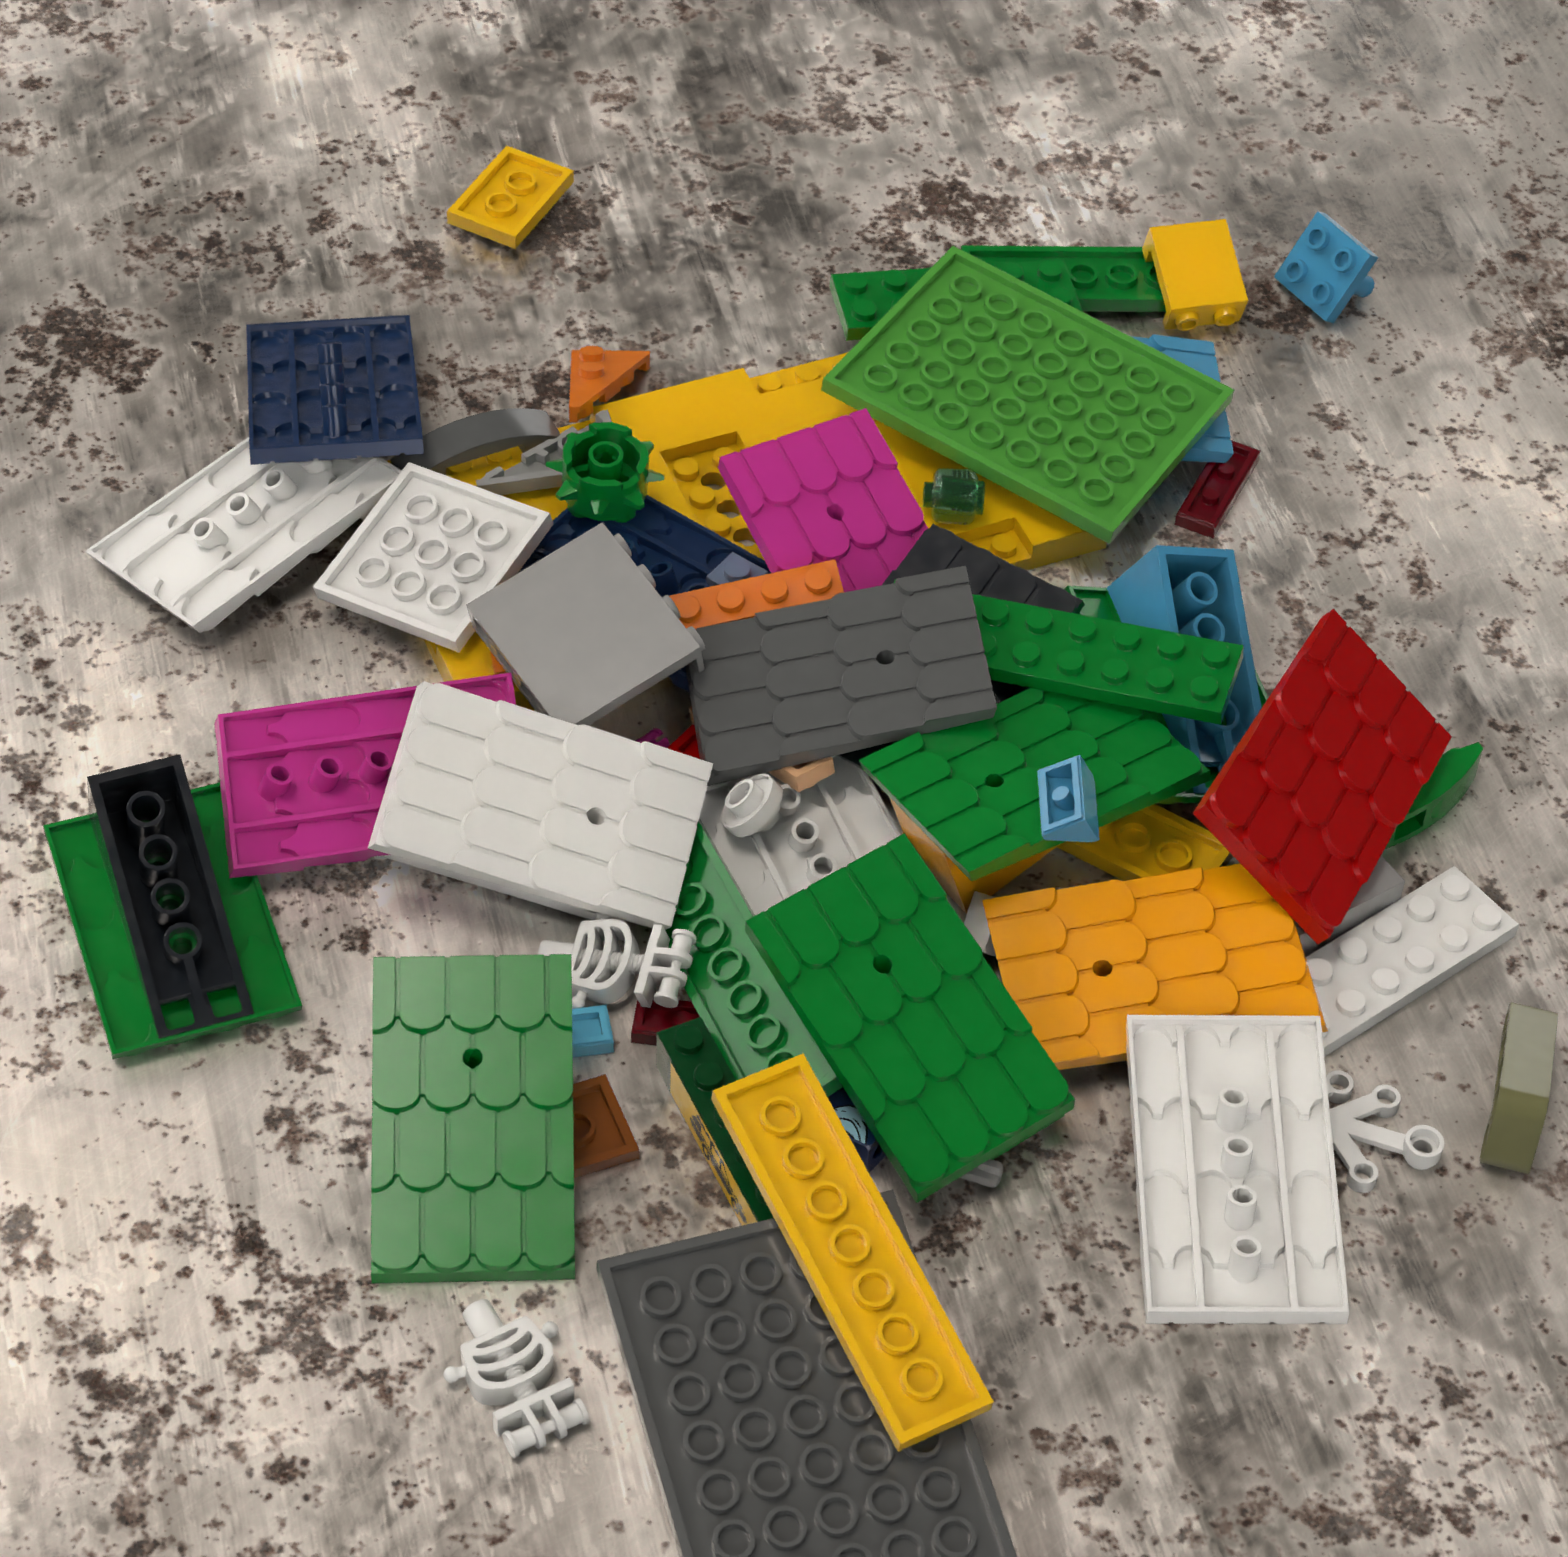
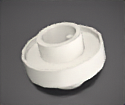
M764 773L740 781L730 790L726 797L725 805L721 812V822L724 827L737 837H745L770 830L777 823L780 816L779 810L783 798V789L770 775Z

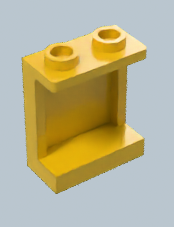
M1226 219L1150 227L1142 251L1145 262H1154L1166 307V313L1162 321L1164 329L1188 331L1197 326L1212 324L1228 326L1239 321L1248 303V297Z

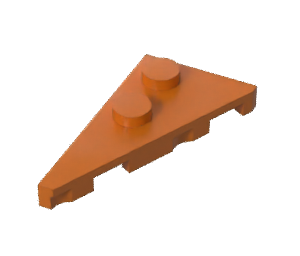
M585 346L580 348V350H572L569 422L578 423L580 419L586 418L593 413V402L598 398L600 402L606 403L619 393L623 386L632 383L636 369L644 371L650 369V351L604 350L598 346Z

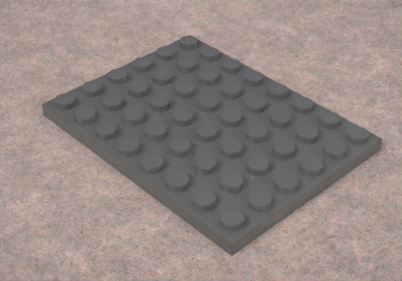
M894 1190L880 1192L916 1258ZM774 1218L597 1260L596 1270L680 1557H1017L971 1419L901 1451L896 1450Z

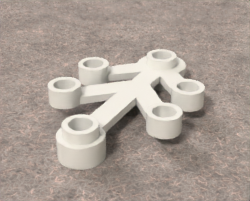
M1340 1070L1331 1071L1327 1074L1329 1101L1336 1104L1344 1103L1330 1109L1334 1150L1348 1169L1346 1182L1353 1191L1358 1193L1372 1191L1378 1178V1168L1373 1162L1366 1160L1353 1140L1402 1154L1407 1163L1418 1170L1428 1169L1439 1162L1444 1149V1138L1435 1128L1427 1125H1417L1409 1129L1405 1135L1360 1121V1119L1373 1114L1381 1118L1394 1116L1398 1111L1401 1101V1095L1396 1088L1390 1085H1379L1374 1088L1372 1093L1347 1102L1351 1097L1354 1086L1352 1077ZM1339 1084L1343 1086L1345 1089L1338 1090L1333 1088L1331 1085ZM1378 1099H1387L1392 1104L1381 1103ZM1364 1173L1369 1179H1361L1355 1174Z

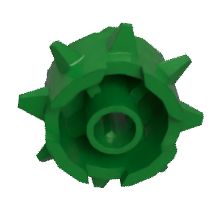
M613 422L589 424L588 431L580 434L573 432L567 434L562 459L546 461V467L562 473V486L557 491L556 497L560 501L566 500L567 509L574 517H586L597 521L615 520L625 523L633 519L636 515V510L645 507L644 500L647 495L648 482L661 481L665 477V475L649 469V454L654 449V444L651 441L640 442V440L632 436L631 428Z

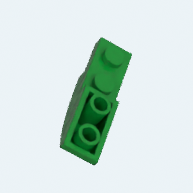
M1479 742L1462 748H1452L1441 756L1429 781L1422 785L1404 821L1396 827L1385 849L1400 844L1425 831L1444 817L1459 802L1476 776L1483 747Z

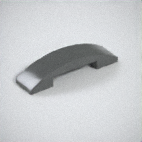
M529 408L488 411L453 421L423 436L424 454L405 455L400 453L398 456H393L390 459V463L403 470L407 463L410 462L446 475V468L516 446H519L522 453L548 439L557 438L561 434L547 411Z

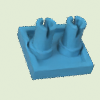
M1317 211L1274 275V278L1323 320L1334 323L1353 295L1365 298L1372 293L1375 282L1371 276H1368V272L1379 257L1326 213Z

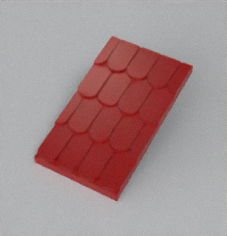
M1335 609L1321 617L1193 812L1199 821L1317 945L1328 939L1334 929L1342 923L1360 887L1368 881L1396 827L1404 821L1422 785L1429 781L1452 738L1440 723L1435 722L1436 719L1410 691L1406 690V686L1381 659L1376 658L1377 655L1351 627L1346 625L1347 622Z

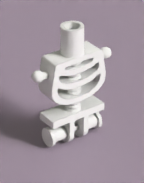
M597 913L598 920H586L580 923L574 943L543 940L539 946L538 955L571 954L572 995L575 996L572 998V1009L585 1007L586 999L602 1004L616 1002L629 990L636 975L639 976L634 994L641 1007H651L652 1000H654L660 1006L675 1008L679 1002L677 998L679 988L686 985L688 978L680 969L691 967L693 957L689 953L691 946L696 942L697 936L685 929H675L672 933V946L668 948L670 938L663 925L654 924L646 952L641 955L638 943L629 926L624 921L611 919L610 916ZM618 940L625 941L624 953L620 952ZM656 986H660L659 991L655 993Z
M487 1299L477 1300L464 1310L462 1314L463 1319L475 1339L460 1346L461 1366L446 1368L444 1378L446 1381L454 1383L459 1378L465 1377L473 1398L481 1404L490 1406L510 1404L493 1412V1429L498 1437L503 1436L505 1446L513 1458L519 1456V1452L533 1445L537 1449L546 1446L545 1435L552 1431L558 1439H562L568 1435V1429L581 1423L583 1425L590 1423L589 1414L580 1398L574 1400V1384L570 1377L538 1391L546 1384L553 1373V1347L548 1338H553L557 1335L558 1326L556 1323L546 1322L540 1330L529 1317L523 1316L503 1325L490 1301ZM573 1402V1404H571V1405H569V1406H567V1407H565V1408H563V1409H561V1410H558L559 1408L564 1407V1406H566V1405H568V1404H570V1403ZM544 1416L546 1422L539 1424L537 1419ZM520 1426H523L522 1428H520V1429H518V1430H515V1431H513V1432H510V1431H512V1430H514V1429H516V1428H518V1427H520Z

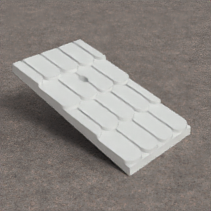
M248 437L85 552L109 571L132 585L136 590L159 604L163 609L186 623L190 628L198 633L209 631L253 595L259 597L309 554L321 551L359 518L364 521L402 470L381 457L361 458V456L334 460H318L316 458L314 461L274 463V461H270V464L251 465Z
M424 681L416 687L368 848L653 928L654 924L663 925L664 929L667 930L672 927L676 911L675 907L682 888L687 868L686 864L691 853L697 829L696 825L700 818L713 763L646 741L640 743L585 724L575 725L506 701L499 700L496 702L441 683L431 684Z
M832 756L835 773L801 792H797L788 784L765 772L764 774L770 775L783 789V798L779 810L780 816L777 823L770 830L745 837L734 836L724 827L721 822V812L730 790L740 781L749 779L752 776L707 787L700 820L755 915L762 911H767L771 906L802 889H807L809 885L842 867L845 868L849 863L882 845H886L887 842L901 835L871 778L864 770L838 756Z
M1127 1015L1126 1051L1146 1324H1169V1322L1174 1324H1219V1322H1224V1324H1269L1270 1322H1274V1324H1320V1322H1324V1324H1347L1349 1302L1321 1017Z

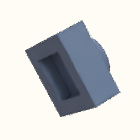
M732 552L706 576V583L711 587L768 574V571Z

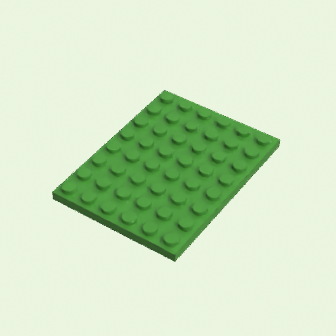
M952 246L823 378L821 391L857 410L866 408L870 416L877 421L1111 544L1232 401L1234 389L955 246Z

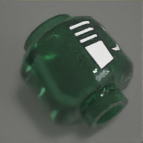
M939 468L935 471L932 482H924L922 507L931 508V517L936 523L971 524L976 515L983 514L985 482L978 481L977 474L971 469Z

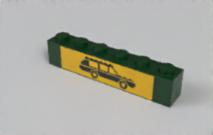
M699 1017L656 1032V1067L740 1224L743 1226L774 1218L711 1100L713 1090L735 1082L736 1079L703 1019Z

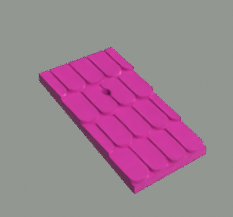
M866 408L850 413L848 416L844 415L814 425L812 428L808 427L778 437L776 440L772 439L742 449L738 453L736 451L721 456L719 459L718 469L771 573L836 559L844 592L881 586L890 573L898 568L924 531L929 529L923 520L924 514L897 469V460Z
M511 672L440 682L441 684L496 702L502 700L516 705ZM417 686L218 714L214 725L221 780L220 787L229 878L303 871L305 867L360 862L375 856L390 855L369 849L368 845Z

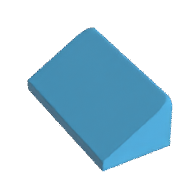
M1081 755L1038 770L1041 832L1044 840L1098 841L1099 827L1095 780Z

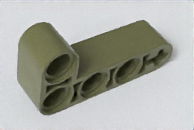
M1510 1002L1502 1031L1493 1105L1482 1144L1480 1163L1525 1174L1530 1173L1549 1104L1558 1013Z

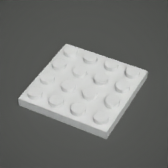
M408 462L315 583L313 589L317 598L459 653L475 632L466 604L516 575L553 526V521L550 513Z

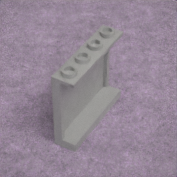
M603 522L466 604L474 630L507 673L511 672L513 682L534 710L575 725L585 724L589 726L690 662L699 673L705 670L701 652L705 650V645L698 632L692 626L687 629L679 620L681 616L673 600L668 595L663 597L659 595L655 590V580L644 564L637 566L630 558L632 556L631 550L624 538L619 533L613 536Z

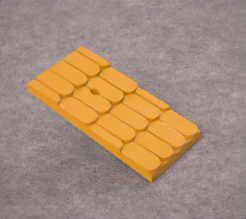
M1240 863L1205 870L1199 867L1126 881L1115 879L1058 890L1052 887L982 900L1003 986L1033 1027V1034L1058 1070L1127 1061V1015L1320 1016L1322 1032H1328L1295 920Z

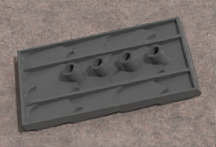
M966 566L897 578L895 583L839 593L832 599L755 613L754 618L695 629L705 645V650L701 651L705 670L699 673L691 662L685 667L699 757L701 760L713 763L707 786L902 740L917 732L922 735L993 718L997 706L994 692L992 691L993 687L986 655L984 654V646L979 623L976 618L977 614Z

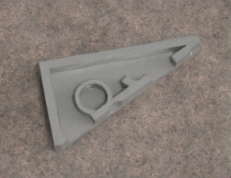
M608 410L596 413V422H612ZM589 425L579 431L572 426L563 431L557 438L548 439L522 453V462L505 471L500 466L487 472L483 478L476 480V487L499 495L561 487L562 473L546 467V461L562 459L563 447L567 441L566 435L571 432L580 434L588 431Z

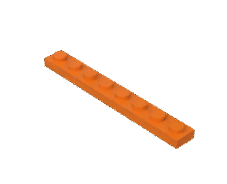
M836 559L674 594L669 597L678 608L681 616L679 620L687 629L692 626L697 629L754 618L755 613L832 599L836 594L844 593ZM490 651L495 675L507 673Z

